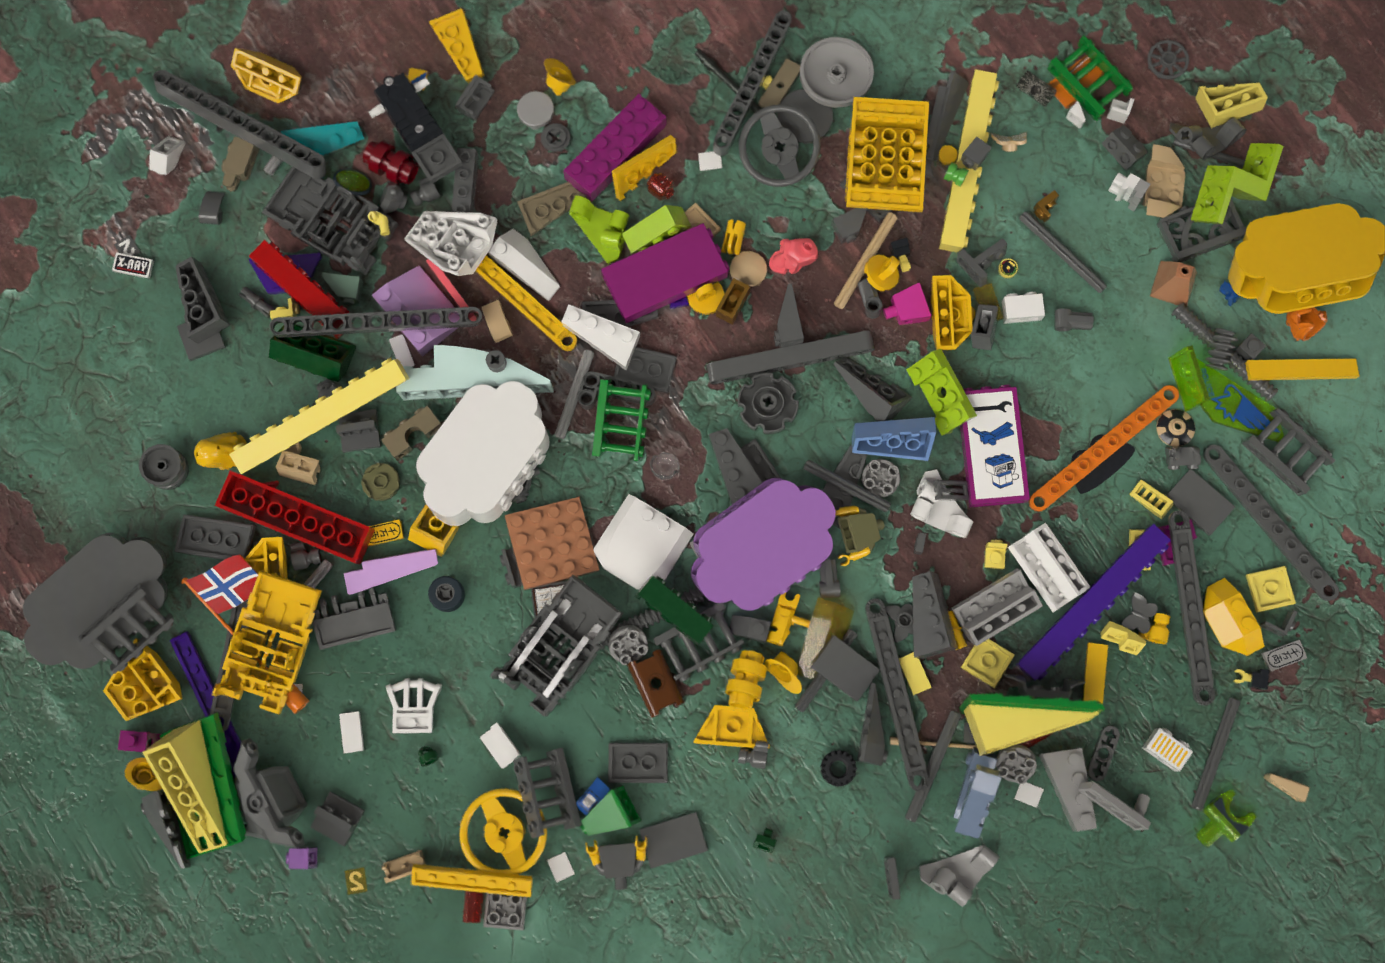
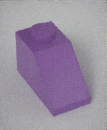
M289 848V852L286 854V864H289V869L317 868L318 848Z

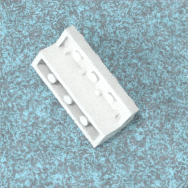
M1046 523L1008 547L1052 612L1091 588Z

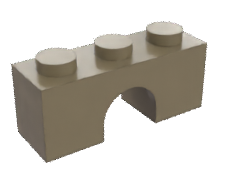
M428 406L416 410L413 417L401 421L398 428L389 430L384 434V438L381 439L397 461L413 450L408 443V437L412 432L422 431L429 439L442 426Z

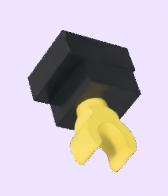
M904 238L891 242L889 245L890 253L900 260L902 273L910 271L911 266L907 258L910 255L908 239Z
M1241 669L1234 670L1235 673L1241 674V679L1233 680L1234 683L1248 682V688L1262 691L1268 689V669H1259L1257 672L1249 674Z

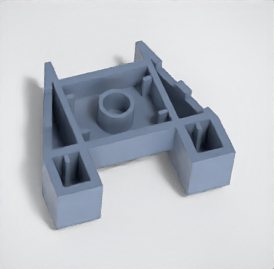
M974 747L972 753L968 752L965 764L968 765L953 818L958 819L955 832L979 839L985 817L989 813L990 802H993L1001 779L1000 771L994 770L997 763L996 754L989 753L980 756L978 749Z

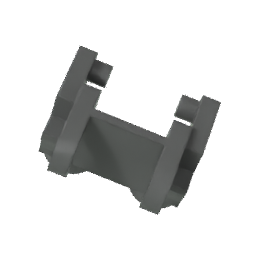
M1165 447L1168 469H1180V466L1187 465L1189 469L1199 468L1201 462L1199 447Z

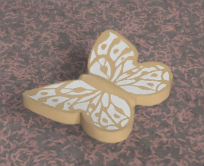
M1027 132L1011 137L991 133V138L997 144L1002 145L1003 151H1017V145L1027 143Z

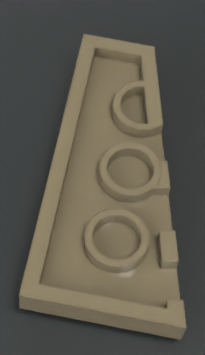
M566 182L517 201L532 237L568 212L574 196L585 198L586 196L575 189L570 182Z

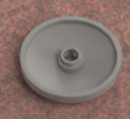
M841 37L825 38L814 43L805 52L800 65V81L805 92L814 101L828 107L840 108L853 105V97H864L867 94L874 76L873 63L867 51L858 43Z

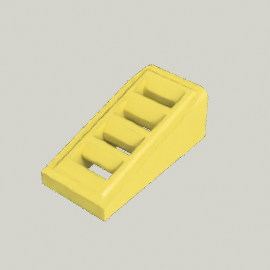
M1142 479L1129 494L1160 519H1163L1173 506V500ZM1144 487L1146 490L1140 497L1138 494ZM1152 493L1151 497L1146 501L1147 495ZM1157 497L1159 500L1153 506L1151 503ZM1162 502L1165 503L1163 508L1159 510L1158 507L1162 504Z

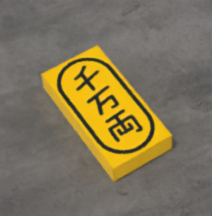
M400 519L368 526L375 529L368 547L404 539Z

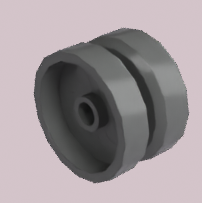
M156 444L149 447L139 460L141 476L148 483L162 490H172L179 487L188 475L189 465L187 459L181 452L166 444Z

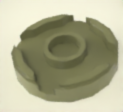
M376 463L365 470L361 484L363 491L368 497L376 501H385L396 495L400 488V477L392 466Z

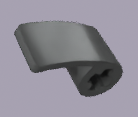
M205 193L199 210L200 223L221 224L222 210L220 205L225 193Z

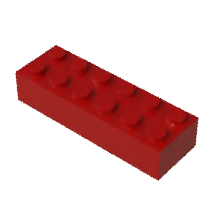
M264 240L249 255L257 267L311 316L350 314L344 306H337L338 303L328 292L324 294V290L315 280L311 282V278L301 267L296 269L297 266L286 254L282 256L283 253L272 241L268 243ZM336 320L333 323L335 329L343 326V321ZM318 321L322 326H324V323L322 321ZM335 334L333 336L339 339L343 334Z

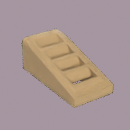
M1275 774L1264 775V779L1296 801H1306L1309 791L1308 786Z

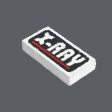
M116 253L112 271L150 279L154 261Z

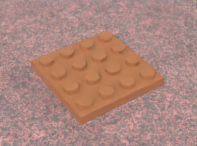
M579 497L504 516L524 590L567 580L572 575L578 577L599 571Z

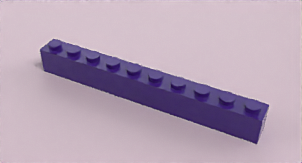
M1155 524L1149 525L1016 665L1032 681L1043 679L1048 673L1046 669L1050 665L1054 667L1061 660L1060 655L1064 651L1068 652L1075 645L1073 641L1077 637L1081 639L1088 632L1087 627L1091 623L1095 624L1102 617L1100 613L1104 609L1109 610L1115 604L1114 599L1118 595L1122 596L1129 589L1127 585L1131 581L1136 582L1142 576L1141 571L1145 567L1148 569L1156 561L1154 557L1158 553L1162 555L1169 548L1167 544L1171 539Z

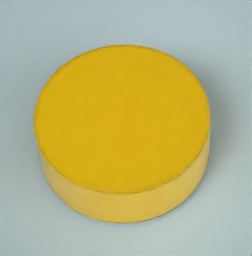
M950 145L943 146L938 154L939 161L944 165H950L951 162L954 163L958 156L957 150Z

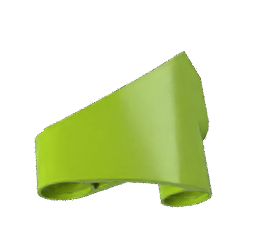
M574 196L569 214L607 264L618 260L625 242L622 233L625 231L629 214L621 210H614L613 213L596 208L585 197Z

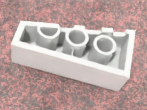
M569 304L562 319L563 327L600 351L624 370H627L640 338L639 331Z

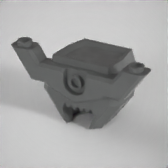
M250 738L243 740L233 768L236 774L233 782L240 802L239 810L243 812L241 817H246L244 822H248L244 824L245 835L266 839L273 844L294 848L304 846L303 834L295 827H290V825L301 815L308 804L289 767L281 766L256 770L255 766L259 757L258 746Z

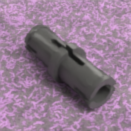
M244 287L240 291L241 293H239V296L251 304L254 310H259L267 318H270V311L276 310L266 303L262 296L256 295L248 287Z

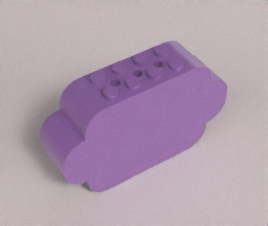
M770 478L698 529L693 540L694 549L699 556L691 568V577L694 584L705 597L716 603H725L731 600L735 605L744 610H756L763 605L768 606L779 593L780 595L786 593L790 589L789 586L794 582L799 583L806 578L805 574L819 569L822 566L821 563L831 554L833 540L828 529L834 523L836 515L833 503L822 490L811 486L802 485L797 487L794 483L781 478Z

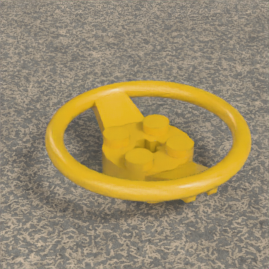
M494 789L476 798L465 811L460 824L461 848L467 860L478 871L519 875L531 868L540 858L547 840V828L544 829L545 835L539 836L536 849L526 861L522 845L526 832L524 823L518 816L508 813L496 798L506 796L523 802L521 793L514 789ZM480 805L487 820V824L484 827L485 840L491 849L497 853H502L511 869L499 870L490 868L481 863L471 851L467 836L468 825L473 813ZM539 809L541 820L544 821L545 817L543 815V812L541 811V809ZM503 827L510 830L508 838L500 835Z

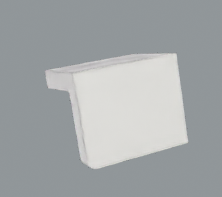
M1130 98L1128 103L1113 99L1106 118L1124 124L1130 114L1134 99Z

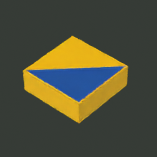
M410 68L408 78L414 84L425 77L428 78L429 73L425 70Z

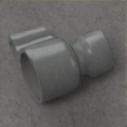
M427 177L419 180V191L409 193L416 207L421 205L423 201L431 202L440 197L434 183L431 184Z
M302 541L290 544L291 561L295 571L308 568L311 563L314 565L321 563V555L318 548L306 552Z
M757 740L752 751L740 747L738 763H750L754 768L765 769L769 742Z

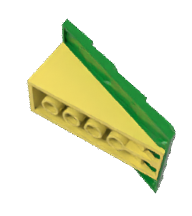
M969 694L959 707L960 713L966 716L980 756L1081 723H1089L1105 711L1103 704L1099 701H1069L1068 698L1034 699L1032 696L1003 697L1002 694Z
M218 712L160 734V740L142 752L177 813L186 860L240 843L246 839V830L239 810L240 802L231 775L232 767L225 747L226 739Z

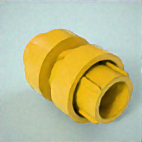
M743 650L740 657L733 660L730 672L735 675V679L728 680L725 691L730 696L728 702L730 706L741 710H751L753 703L760 701L762 687L758 685V682L764 681L767 673V667L763 665L764 656L762 654Z

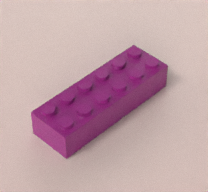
M638 94L563 170L564 179L584 194L589 201L593 202L613 181L612 170L637 156L666 127V116L643 96Z

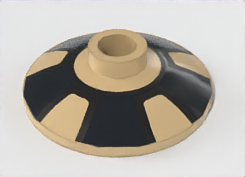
M1172 409L1164 412L1159 417L1156 430L1159 438L1165 444L1172 447H1181L1192 440L1195 434V424L1188 413L1179 409ZM1175 424H1179L1181 428L1179 430L1176 429Z

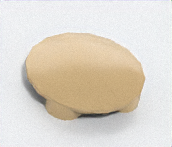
M744 251L736 255L730 265L732 280L735 278L750 287L760 285L767 273V265L763 257L752 251Z

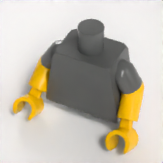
M636 836L635 843L598 846L597 841L594 840L593 847L588 846L587 842L585 845L592 864L599 874L605 876L606 879L614 878L615 890L627 889L626 877L634 876L635 873L640 871L646 859L648 839L645 837L644 842L638 841V836Z

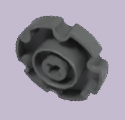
M762 373L751 378L752 384H744L738 395V407L743 408V411L740 412V417L745 425L753 431L761 428L763 434L779 433L785 429L784 423H792L797 415L799 401L793 399V396L796 395V390L791 382L783 376L779 379H774L773 373ZM767 400L771 401L769 407L765 406Z

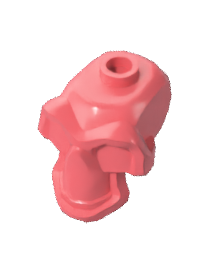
M810 238L783 239L780 241V250L776 251L770 258L769 266L773 272L779 274H786L787 270L791 274H795L802 267L816 261L818 258L817 246Z

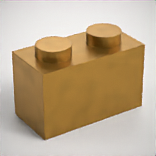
M733 278L716 309V317L733 325L750 294V286Z

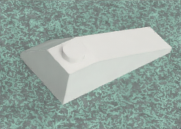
M511 229L501 235L489 250L488 254L492 260L549 301L560 288V285L528 239L516 230Z

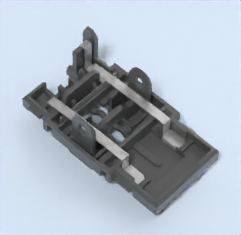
M575 575L570 577L561 591L555 595L550 605L545 604L530 626L524 630L519 641L508 654L511 657L509 662L507 661L503 668L496 667L490 675L492 679H499L513 690H516L521 683L537 695L529 705L544 717H548L550 712L554 710L559 703L558 700L567 697L565 694L573 689L597 656L596 652L603 648L600 644L606 639L610 633L609 630L611 631L623 614V612ZM563 633L565 637L559 642L561 639L560 635ZM568 639L572 640L570 644L573 647H568L564 654L561 653L559 650ZM550 653H552V654L547 658L546 663H545V665L543 666V665L541 664V661H542L543 659H542L540 656H538V655L548 656ZM555 656L559 658L556 665L551 670H548L547 668L551 660Z

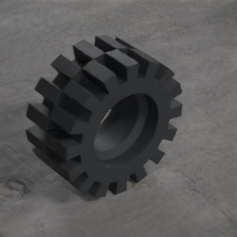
M841 750L828 753L823 758L820 766L823 779L833 786L847 785L853 780L857 771L856 762L852 756ZM842 761L846 765L844 775L835 776L831 772L833 762Z

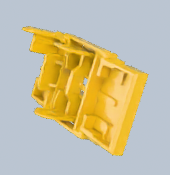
M259 571L253 591L250 593L247 602L248 606L247 608L243 607L222 667V669L226 670L225 675H223L221 683L215 684L212 695H225L241 700L243 691H247L264 697L262 704H260L261 709L281 714L288 697L286 694L288 691H293L294 687L292 685L296 682L309 643V634L313 630L310 628V624L313 622L314 611L316 610L322 590ZM242 625L247 626V627H250V628H242V630L240 631ZM269 629L272 630V634L270 635L268 644L266 646L265 643L268 635L265 633H267ZM278 632L280 633V638H284L287 640H279L277 648L275 649L271 646L276 633ZM262 652H265L262 658L261 667L256 666L257 660L251 658H259L261 657ZM274 654L269 669H266L265 666L268 655Z

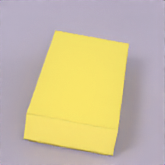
M914 652L899 658L902 672L913 695L932 688L920 660L914 658Z

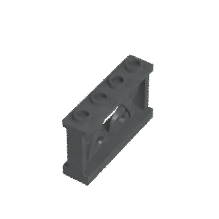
M1230 199L1223 224H1214L1209 231L1208 241L1198 234L1189 233L1194 222L1191 220L1195 206L1191 208L1185 206L1179 209L1177 213L1170 214L1159 220L1157 227L1162 233L1173 262H1184L1244 238L1247 228L1246 226L1244 227L1232 199ZM1229 218L1231 219L1235 230H1233L1232 227L1228 223H1226V221ZM1174 222L1178 223L1179 227L1173 229L1177 232H1182L1181 235L1171 233L1169 225ZM1217 227L1220 228L1217 230L1221 233L1220 236H1216L1214 234V230ZM1188 238H1195V239H1197L1198 244H1197V245H1193V244H1192V240H1193V239L1188 240ZM1174 239H1180L1181 251L1178 250Z

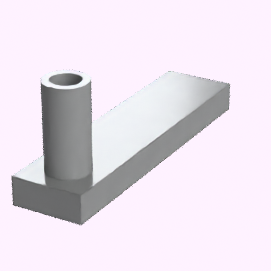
M1094 781L1080 783L1078 791L1133 830H1149L1151 822L1145 819L1144 816L1150 797L1139 794L1134 809H1131Z

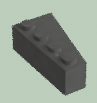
M929 571L912 577L914 658L925 659L958 649L939 575Z

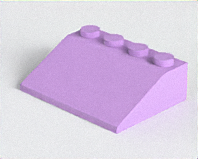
M420 266L386 283L372 294L375 301L385 312L455 308ZM455 313L449 316L451 322H457L460 319L459 315ZM432 315L430 317V322L432 323H438L440 321V317L438 315ZM413 316L410 322L415 325L419 324L421 318ZM394 317L392 321L397 326L401 324L402 319ZM457 328L406 330L401 332L421 356H424L434 348V345L439 344Z

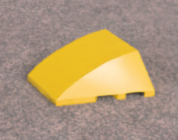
M135 638L133 643L135 644L139 639ZM147 645L137 658L133 657L127 662L128 665L120 672L117 671L112 675L103 690L125 721L183 699L179 681L160 656Z

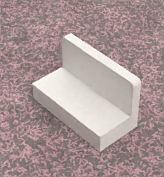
M495 723L480 739L499 766L504 769L514 759L519 758L521 754L501 725Z

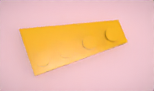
M463 9L429 21L465 80L469 83L475 75L480 78L484 77Z
M669 135L612 170L615 195L619 201L625 198L624 194L627 191H633L638 187L637 183L642 178L647 179L656 166L661 167L677 153L676 141L672 135Z

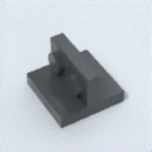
M376 409L349 413L339 419V425H336V433L341 437L343 453L381 448Z
M329 792L323 805L316 807L314 811L316 817L310 827L337 843L346 846L365 810L337 794Z

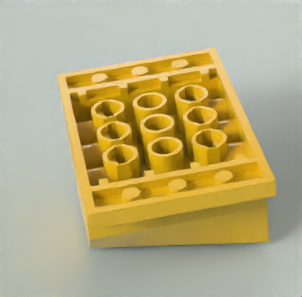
M853 97L845 190L846 207L923 212L929 102Z

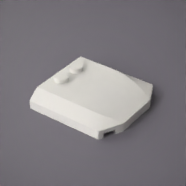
M628 494L593 551L604 570L639 590L651 576L655 578L659 576L664 581L666 580L694 534L637 497Z

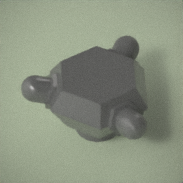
M388 180L380 199V213L389 214L391 211H397L398 208H404L408 195L403 194L402 188L397 183Z

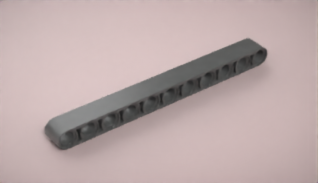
M159 70L154 73L153 79L156 91L160 95L313 178L325 176V159L321 154L168 71Z
M476 307L278 317L270 322L269 327L271 332L277 337L478 326L482 321V313ZM474 312L479 315V318L476 321H471L468 319V315ZM455 313L459 315L460 319L457 322H451L449 316ZM432 315H438L440 317V321L438 323H432L430 322V317ZM419 316L421 321L415 325L410 322L411 318ZM400 317L402 319L401 324L393 325L391 323L392 318ZM374 318L382 319V324L375 327L372 325V321ZM361 319L363 324L361 327L355 328L352 325L353 321ZM336 320L343 321V326L339 329L333 327V323ZM317 321L324 323L323 328L320 330L314 329V323ZM297 322L304 323V328L301 331L294 330V325ZM278 323L284 324V329L281 332H276L274 329Z

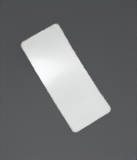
M399 335L389 339L396 359H399L402 366L413 367L414 362L404 336Z

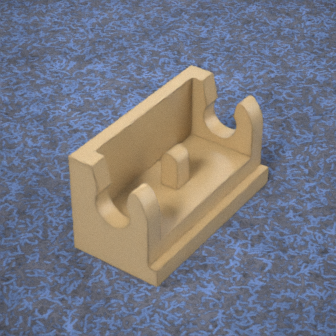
M283 451L276 465L279 476L316 485L317 472L320 473L319 460Z
M422 850L383 863L382 870L385 871V882L389 883L412 875L413 864L426 865Z

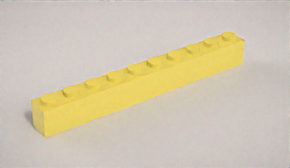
M975 69L972 78L956 159L958 168H966L969 171L961 187L955 185V182L952 180L939 246L941 250L958 253L963 247L967 248L969 237L966 236V232L970 230L972 219H969L970 212L973 213L976 202L973 201V196L978 193L979 184H976V180L981 177L982 167L979 166L976 171L972 168L969 169L963 164L961 157L976 137L985 143L988 141L989 132H986L987 126L991 125L992 115H989L990 109H994L996 98H993V93L997 92L999 81H996L997 73Z
M392 358L383 361L381 363L382 367L376 370L375 367L365 372V377L361 379L356 377L348 382L349 386L344 389L342 386L331 391L333 395L328 398L323 396L315 401L316 405L311 408L307 405L298 410L300 414L297 416L289 415L282 419L283 424L279 426L274 424L266 429L267 433L262 436L258 433L249 438L251 442L248 444L241 443L233 448L234 452L229 455L240 474L248 472L409 380L410 378L399 359L392 360Z

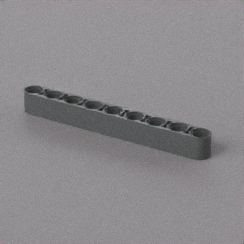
M779 11L776 14L715 136L713 151L717 155L724 156L729 152L790 28L792 18L787 11ZM757 66H762L764 69H758ZM742 96H746V97H748L749 99H748V100H744V99H742L741 97H742ZM733 112H740L741 115H735ZM726 127H732L734 130L729 131ZM719 142H723V143H725L726 145H725V146H720V145H718V143H719Z
M861 331L708 363L706 367L710 384H719L753 377L762 373H773L866 354L874 351L875 348L871 331Z

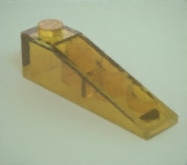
M817 598L798 660L797 675L812 680L815 678L818 672L810 666L832 635H835L840 640L849 630L854 613L853 610L838 603Z

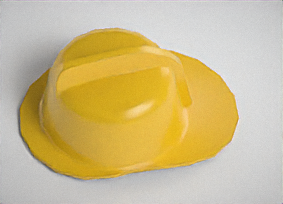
M553 58L545 59L544 66L547 70L546 84L557 96H560L562 92L568 91L571 85H575L576 81L564 63Z
M781 651L774 659H766L764 665L767 667V671L785 689L794 694H799L802 691V685L797 678L798 666L791 657Z
M136 758L127 764L125 777L134 787L153 792L163 789L146 758Z

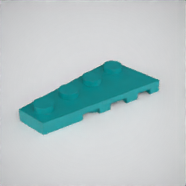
M357 121L281 131L282 134L321 155L365 139Z

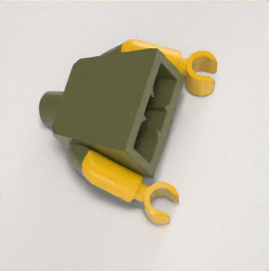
M857 506L840 507L839 510L835 509V517L840 515L838 522L846 552L850 553V555L844 553L838 555V559L842 557L847 558L846 562L840 564L842 566H847L852 559L855 561L868 556L875 547V542L881 538L879 531L883 530L885 526L882 519L876 520L873 513L867 514L865 509Z

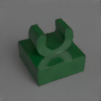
M765 828L763 835L757 834L753 848L772 854L777 841L771 839L773 830Z

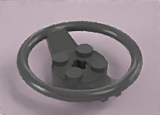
M772 105L759 110L746 122L739 139L740 159L746 171L760 183L773 187L790 186L804 179L815 167L821 149L820 135L813 120L802 110L790 105ZM774 112H786L799 117L808 126L812 134V156L800 173L796 161L799 152L798 140L789 129L782 127ZM759 119L761 120L765 136L762 139L761 147L763 156L768 163L779 168L785 179H771L763 176L755 170L748 159L746 151L747 137L752 126ZM778 144L786 146L783 148V152L775 150Z

